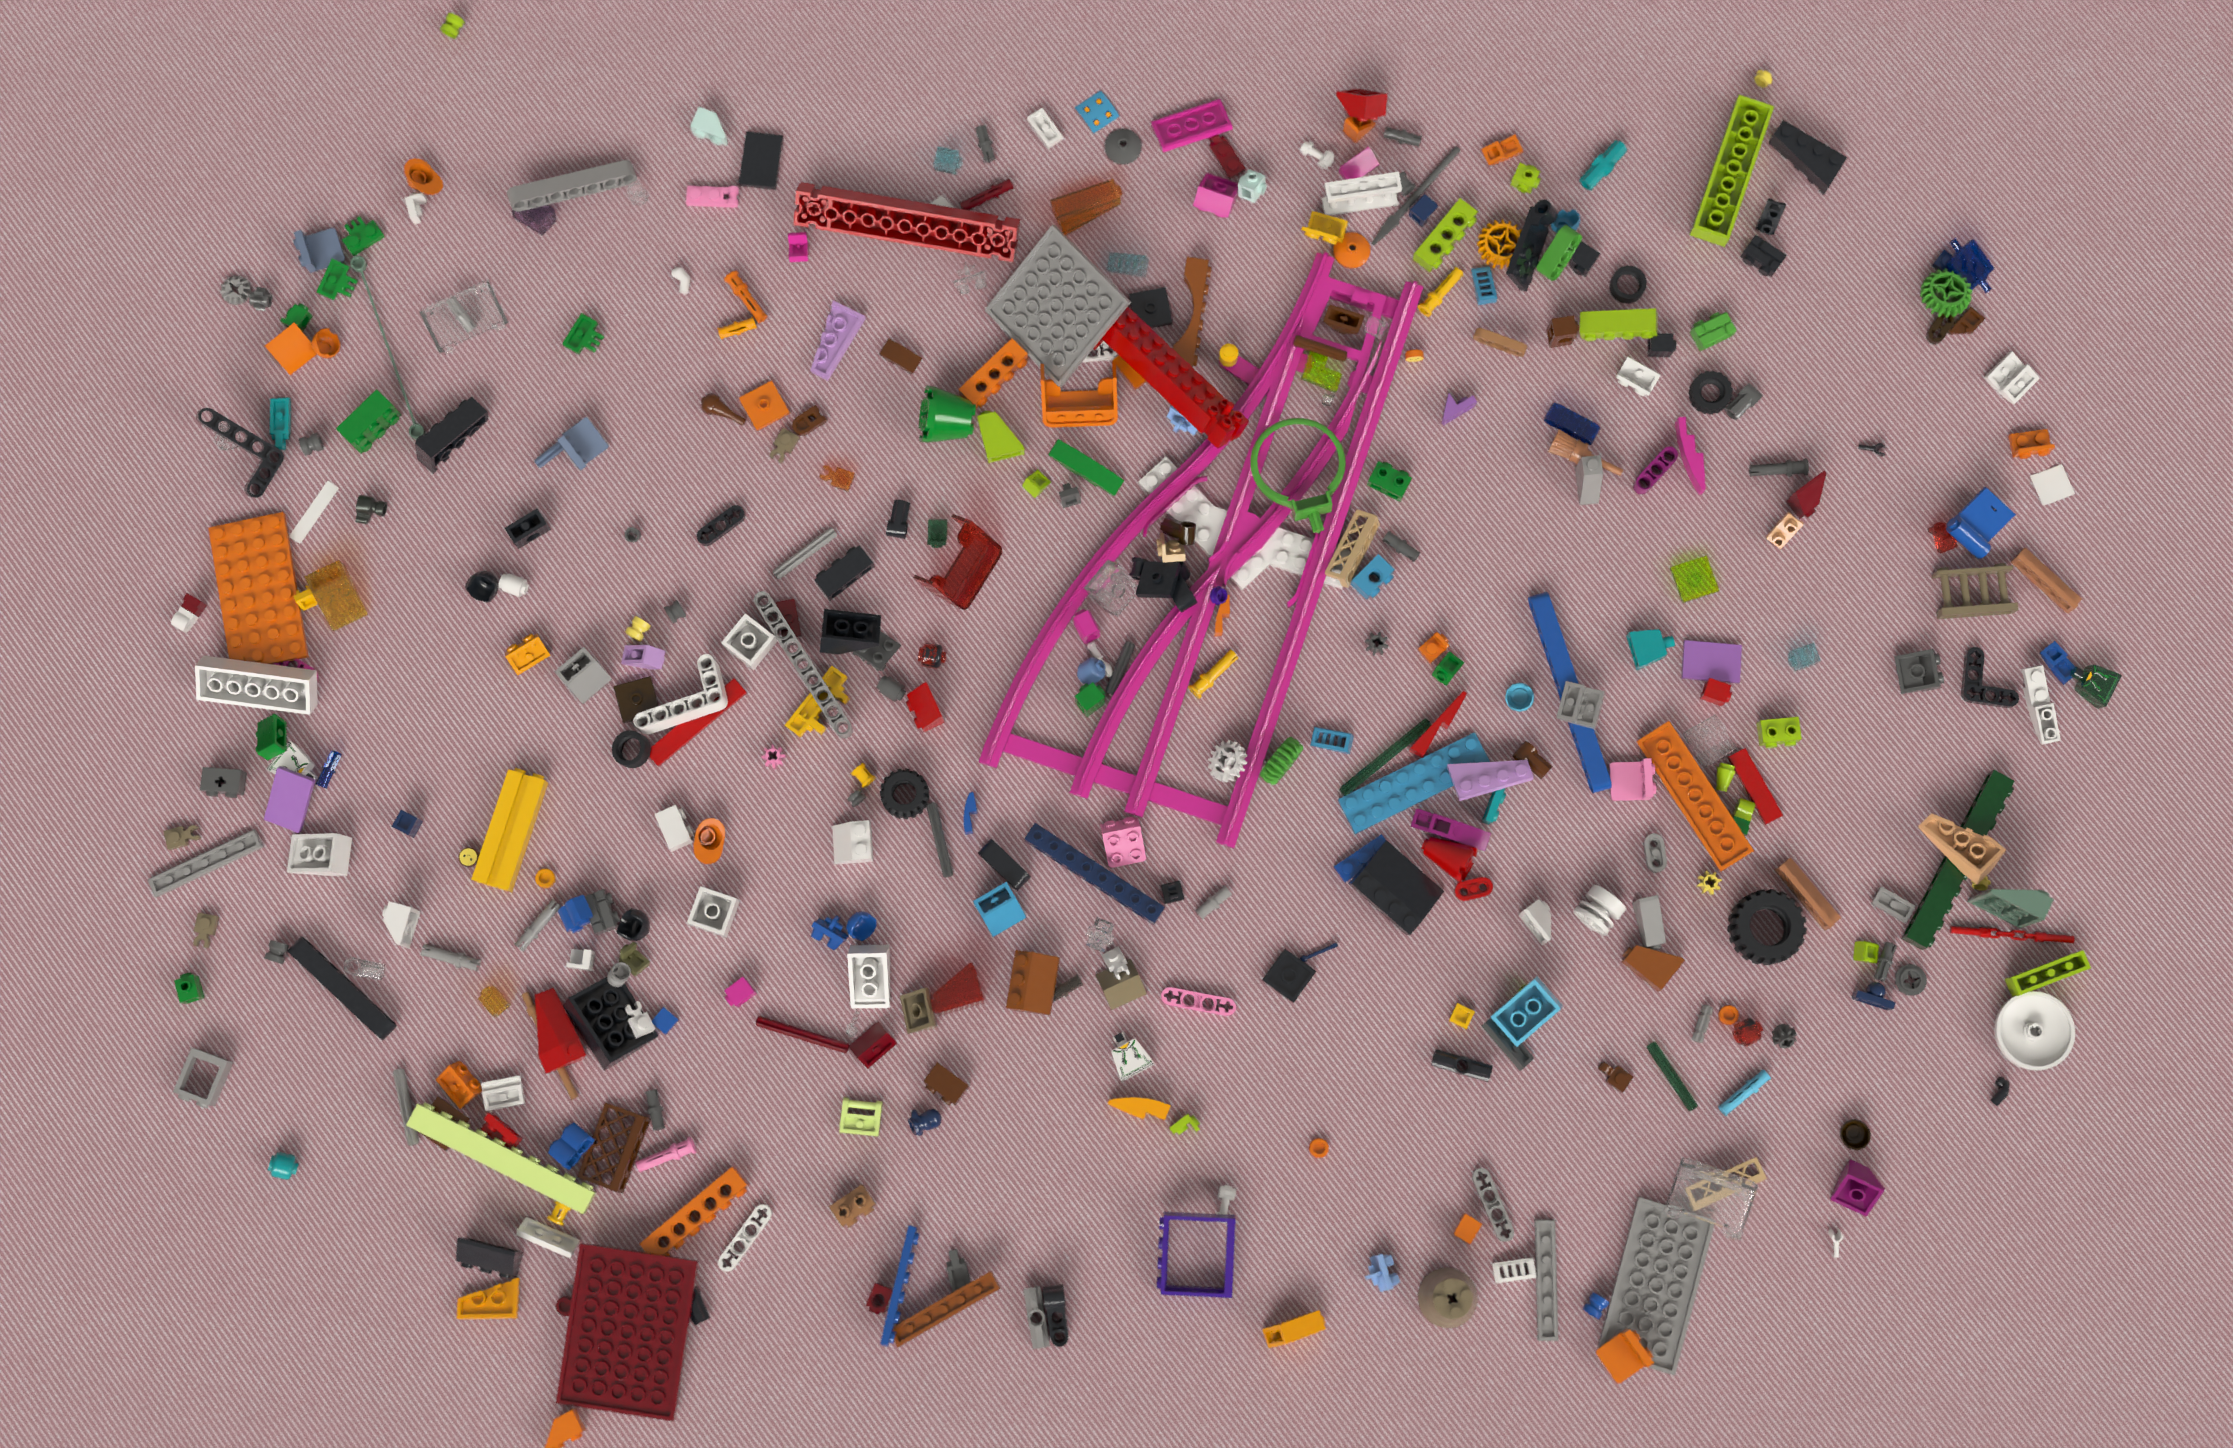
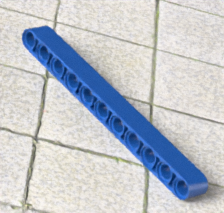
M1548 592L1528 597V602L1561 700L1566 681L1579 683ZM1568 722L1591 792L1597 793L1612 788L1594 729Z

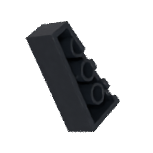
M1784 120L1769 142L1785 159L1794 164L1793 167L1798 171L1800 170L1811 184H1815L1823 195L1847 159L1843 154Z
M473 397L462 401L455 411H450L444 420L440 423H435L428 433L422 434L417 438L415 442L417 460L434 474L438 470L436 466L441 461L445 463L450 458L451 451L454 448L459 449L463 445L467 435L471 437L488 421V411Z

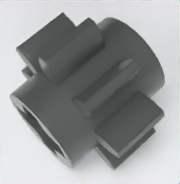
M257 287L256 291L250 292L249 303L256 310L265 311V308L271 307L272 294L268 293L266 288Z
M1381 632L1375 636L1373 633H1370L1371 640H1365V643L1369 644L1366 651L1371 650L1373 652L1372 656L1378 652L1380 655H1383L1382 649H1388L1389 646L1385 644L1387 637L1383 638ZM1375 641H1379V646H1378V648H1377V647H1374V646H1375V644H1374Z
M1780 1024L1772 1031L1773 1036L1771 1038L1774 1045L1778 1044L1780 1048H1789L1797 1041L1795 1038L1797 1035L1794 1028H1790L1789 1024Z

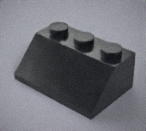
M458 1237L456 1261L461 1262L462 1267L472 1269L473 1266L480 1267L481 1272L491 1274L492 1271L500 1272V1277L510 1279L511 1275L517 1276L524 1252L471 1238Z

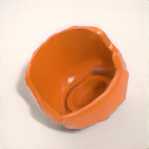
M329 328L320 329L313 336L311 342L314 352L322 358H332L340 351L341 344L338 335L332 333Z

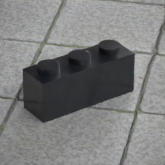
M860 545L850 548L846 552V556L842 559H836L832 562L829 569L826 571L822 570L816 575L814 581L829 601L875 567Z

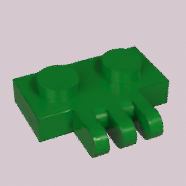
M358 216L356 218L360 224L357 225L354 220L350 221L354 228L351 229L348 224L344 225L350 235L342 239L353 257L385 237L374 220L365 224L362 218Z
M331 259L316 293L335 301L338 293L351 298L352 294L345 290L354 291L355 287L348 283L351 282L357 285L358 281L347 276L349 266Z
M581 313L563 341V347L580 355L583 348L595 353L597 349L591 346V344L599 347L600 342L595 340V338L600 340L604 338L603 335L595 331L598 322Z

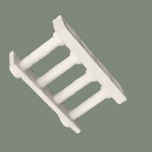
M1399 172L1325 183L1326 197L1322 198L1324 214L1331 216L1398 205L1396 193L1402 192Z

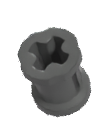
M1401 172L1399 174L1402 186L1401 195L1404 197L1410 194L1416 188V185L1409 181L1405 172Z

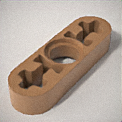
M1476 328L1473 339L1479 343L1518 357H1524L1527 346L1524 343L1483 328Z

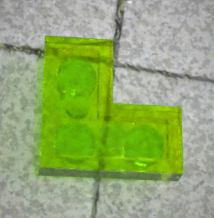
M1309 351L1301 380L1335 393L1338 389L1342 373L1325 367L1328 357Z

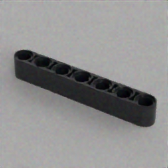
M301 936L287 950L381 1040L384 1041L397 1027L392 1019L304 937Z

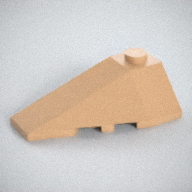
M1932 813L1918 826L1938 849L1965 876L1977 885L1991 872L2006 852V849L1991 837L1974 833L1969 828L1959 827L1954 822Z

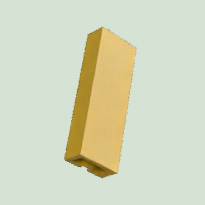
M515 768L514 771L509 769L507 771L471 879L477 883L511 893L548 786L544 776L535 773L532 776L525 775L526 771Z

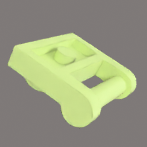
M843 1097L839 1133L879 1137L883 1101L867 1102L850 1100V1098ZM848 1109L875 1110V1116L850 1114Z

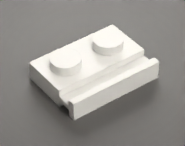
M520 1075L481 1083L485 1111L525 1104Z

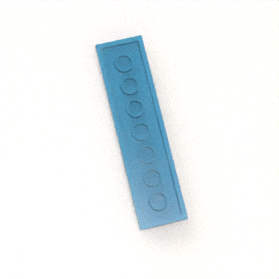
M1474 732L1337 801L1354 834H1357L1453 787L1447 764L1490 762Z

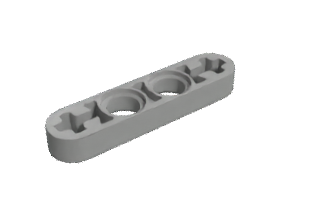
M1476 1169L1472 1173V1181L1494 1233L1500 1241H1510L1514 1237V1229L1491 1175L1486 1169ZM1478 1172L1486 1174L1484 1182L1485 1184L1490 1183L1491 1187H1485L1480 1190L1479 1186H1483L1481 1180H1476ZM1486 1190H1491L1494 1193V1199L1490 1202L1484 1199L1483 1195ZM1495 1208L1502 1211V1217L1499 1220L1493 1219L1491 1215ZM1506 1220L1507 1223L1503 1224L1505 1229L1510 1230V1233L1507 1234L1508 1238L1500 1236L1502 1228L1501 1226L1496 1227L1495 1223H1501Z

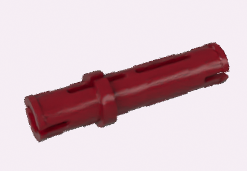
M1008 178L997 185L992 184L990 188L959 202L961 209L971 210L989 200L1000 198V195L1013 190L1014 187Z

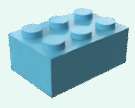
M1536 976L1496 1010L1491 1018L1517 1047L1560 1011L1563 1005L1539 977Z

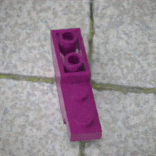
M1416 808L1411 823L1413 828L1457 843L1474 846L1486 852L1491 833L1418 808Z

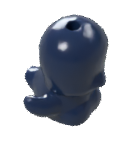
M933 1108L926 1110L921 1115H918L917 1111L913 1109L911 1117L908 1119V1124L914 1135L921 1136L923 1135V1130L928 1131L939 1127L942 1117L939 1111Z

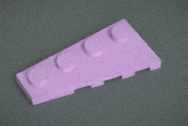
M834 300L831 305L830 315H828L825 331L821 336L820 346L817 348L810 370L813 374L827 381L866 319L864 315Z
M1527 760L1447 764V769L1459 801L1528 782L1534 778Z

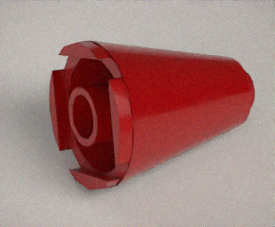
M1435 837L1425 839L1421 848L1424 850L1423 854L1459 883H1462V880L1464 881L1474 864L1472 856L1476 857L1478 853V848Z

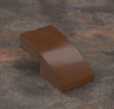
M887 339L878 354L893 365H898L909 374L914 373L922 360L920 356L891 339Z

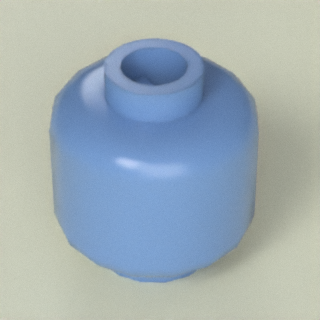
M1090 657L1078 666L1077 676L1084 684L1088 683L1090 685L1092 682L1095 684L1105 677L1106 666L1102 660Z

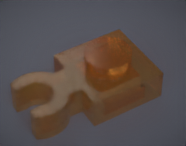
M824 465L823 469L829 471L826 476L820 474V479L823 481L832 480L831 486L849 492L855 478V473L837 467L836 471H832L830 466Z

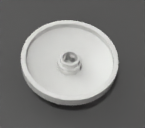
M2034 991L2020 996H2013L2003 1004L1995 1019L1994 1034L2000 1051L2011 1063L2026 1070L2039 1071L2060 1064L2068 1056L2075 1040V1026L2070 1012L2063 1003L2049 994Z

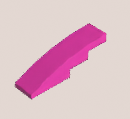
M1678 417L1675 421L1679 451L1688 477L1698 495L1706 490L1703 453H1696L1695 435H1687L1686 417Z

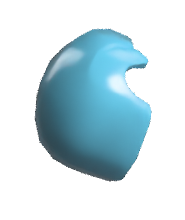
M1512 684L1506 691L1505 701L1508 707L1514 711H1526L1534 702V693L1527 684Z

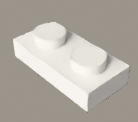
M1043 108L1027 117V121L1047 149L1063 140L1062 134Z

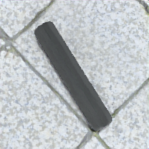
M1126 641L1107 685V694L1114 695L1121 682L1135 647L1131 642Z

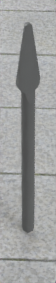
M1454 147L1402 207L1386 220L1372 241V245L1377 244L1400 223L1402 216L1460 152L1459 147Z

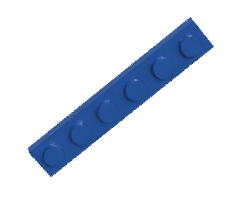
M908 1226L880 1345L889 1347L890 1343H894L896 1331H893L895 1323H899L901 1312L898 1311L899 1303L903 1304L906 1293L903 1292L904 1283L908 1284L910 1272H907L909 1264H913L915 1256L912 1249L913 1245H917L920 1233H917V1228L913 1226Z

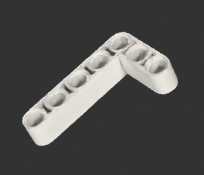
M703 654L697 661L704 691L636 714L633 722L641 733L649 735L723 710L727 706L728 699L720 667L711 655ZM712 680H716L713 684L709 685ZM720 696L719 700L714 702V699ZM702 703L700 707L696 708L697 704ZM684 709L682 713L678 714L679 710Z

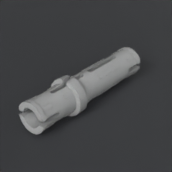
M551 899L550 903L530 927L524 929V934L514 945L519 947L524 941V944L519 948L524 952L533 939L539 937L538 933L562 906L557 903L551 909L556 903Z
M424 944L423 948L425 950H421V956L454 964L457 968L464 967L477 972L479 970L477 966L481 965L480 959L465 956L461 952L458 954L428 944Z

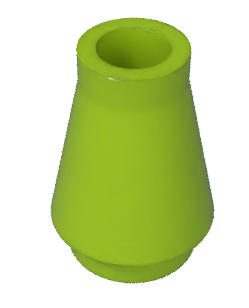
M1724 763L1719 764V767H1717L1716 790L1727 792L1736 772L1734 771L1735 766Z

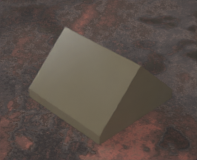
M1131 959L1126 960L1130 974L1127 975L1125 971L1120 972L1119 976L1121 979L1119 980L1114 972H1110L1109 969L1096 974V978L1111 1010L1147 994Z
M928 987L900 996L907 1034L937 1028Z

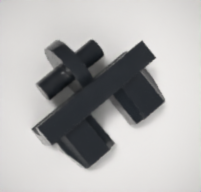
M1768 198L1756 229L1764 234L1774 235L1786 204Z

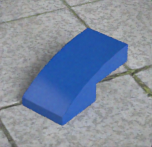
M2056 641L2040 652L2047 666L2063 685L2076 676L2074 673L2077 668L2067 658L2068 654Z
M974 792L969 793L964 809V831L966 835L973 834L970 815L978 814Z

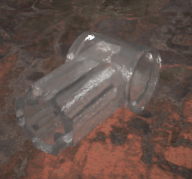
M350 957L344 962L343 968L351 976L382 981L386 964ZM358 962V969L351 972L350 965Z

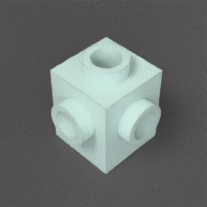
M1249 169L1239 180L1238 197L1255 203L1259 196L1263 195L1266 191L1265 175Z

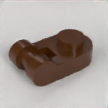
M814 405L793 420L792 428L797 435L805 436L824 425L827 419L824 415L820 414L818 406ZM813 416L816 420L811 422L808 418Z

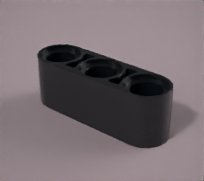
M992 839L977 852L1017 891L1031 878Z

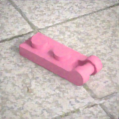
M687 186L686 205L738 207L737 195L739 194V187Z

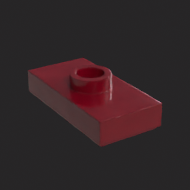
M795 599L776 602V606L795 636L801 637ZM781 630L782 637L788 634V630Z

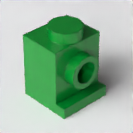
M299 303L298 305L294 304L287 311L286 318H281L280 321L287 328L295 323L303 332L313 316L309 313L308 307Z

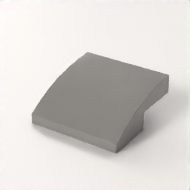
M1566 681L1556 718L1579 726L1596 729L1605 691L1587 688L1585 685Z

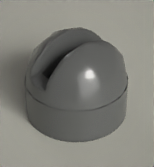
M634 527L628 528L624 534L625 539L632 543L639 541L641 537L639 529ZM632 531L633 533H635L637 535V538L630 535V532Z

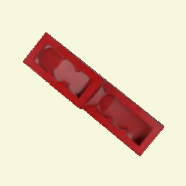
M1465 691L1452 702L1409 750L1411 753L1423 758L1440 726L1446 729L1450 726L1467 695Z

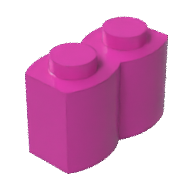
M1082 609L1075 613L1073 624L1083 643L1088 644L1101 636L1100 629L1090 610Z

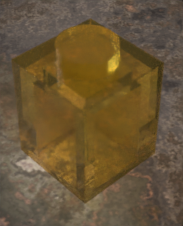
M495 986L486 987L480 992L481 996L477 998L487 1011L496 1018L511 1006L510 1002Z

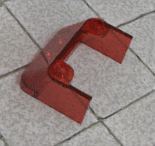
M953 514L951 517L962 526L957 536L958 543L963 546L962 550L944 578L940 575H933L929 580L918 575H914L913 578L931 593L953 606L965 610L970 607L1000 559L1002 547L973 521Z

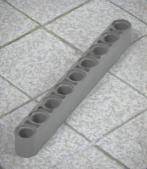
M765 591L758 592L754 597L756 607L832 728L840 738L850 737L853 733L851 723L773 599ZM767 598L768 603L766 605H759L761 599ZM772 614H778L776 621H769V617ZM781 630H788V634L785 637L779 636ZM792 645H797L798 650L790 653L789 648ZM807 661L808 665L806 668H799L800 662ZM811 677H818V681L814 685L809 684V679ZM821 693H828L826 700H819ZM831 709H838L836 716H829ZM842 724L848 725L846 732H839V727Z

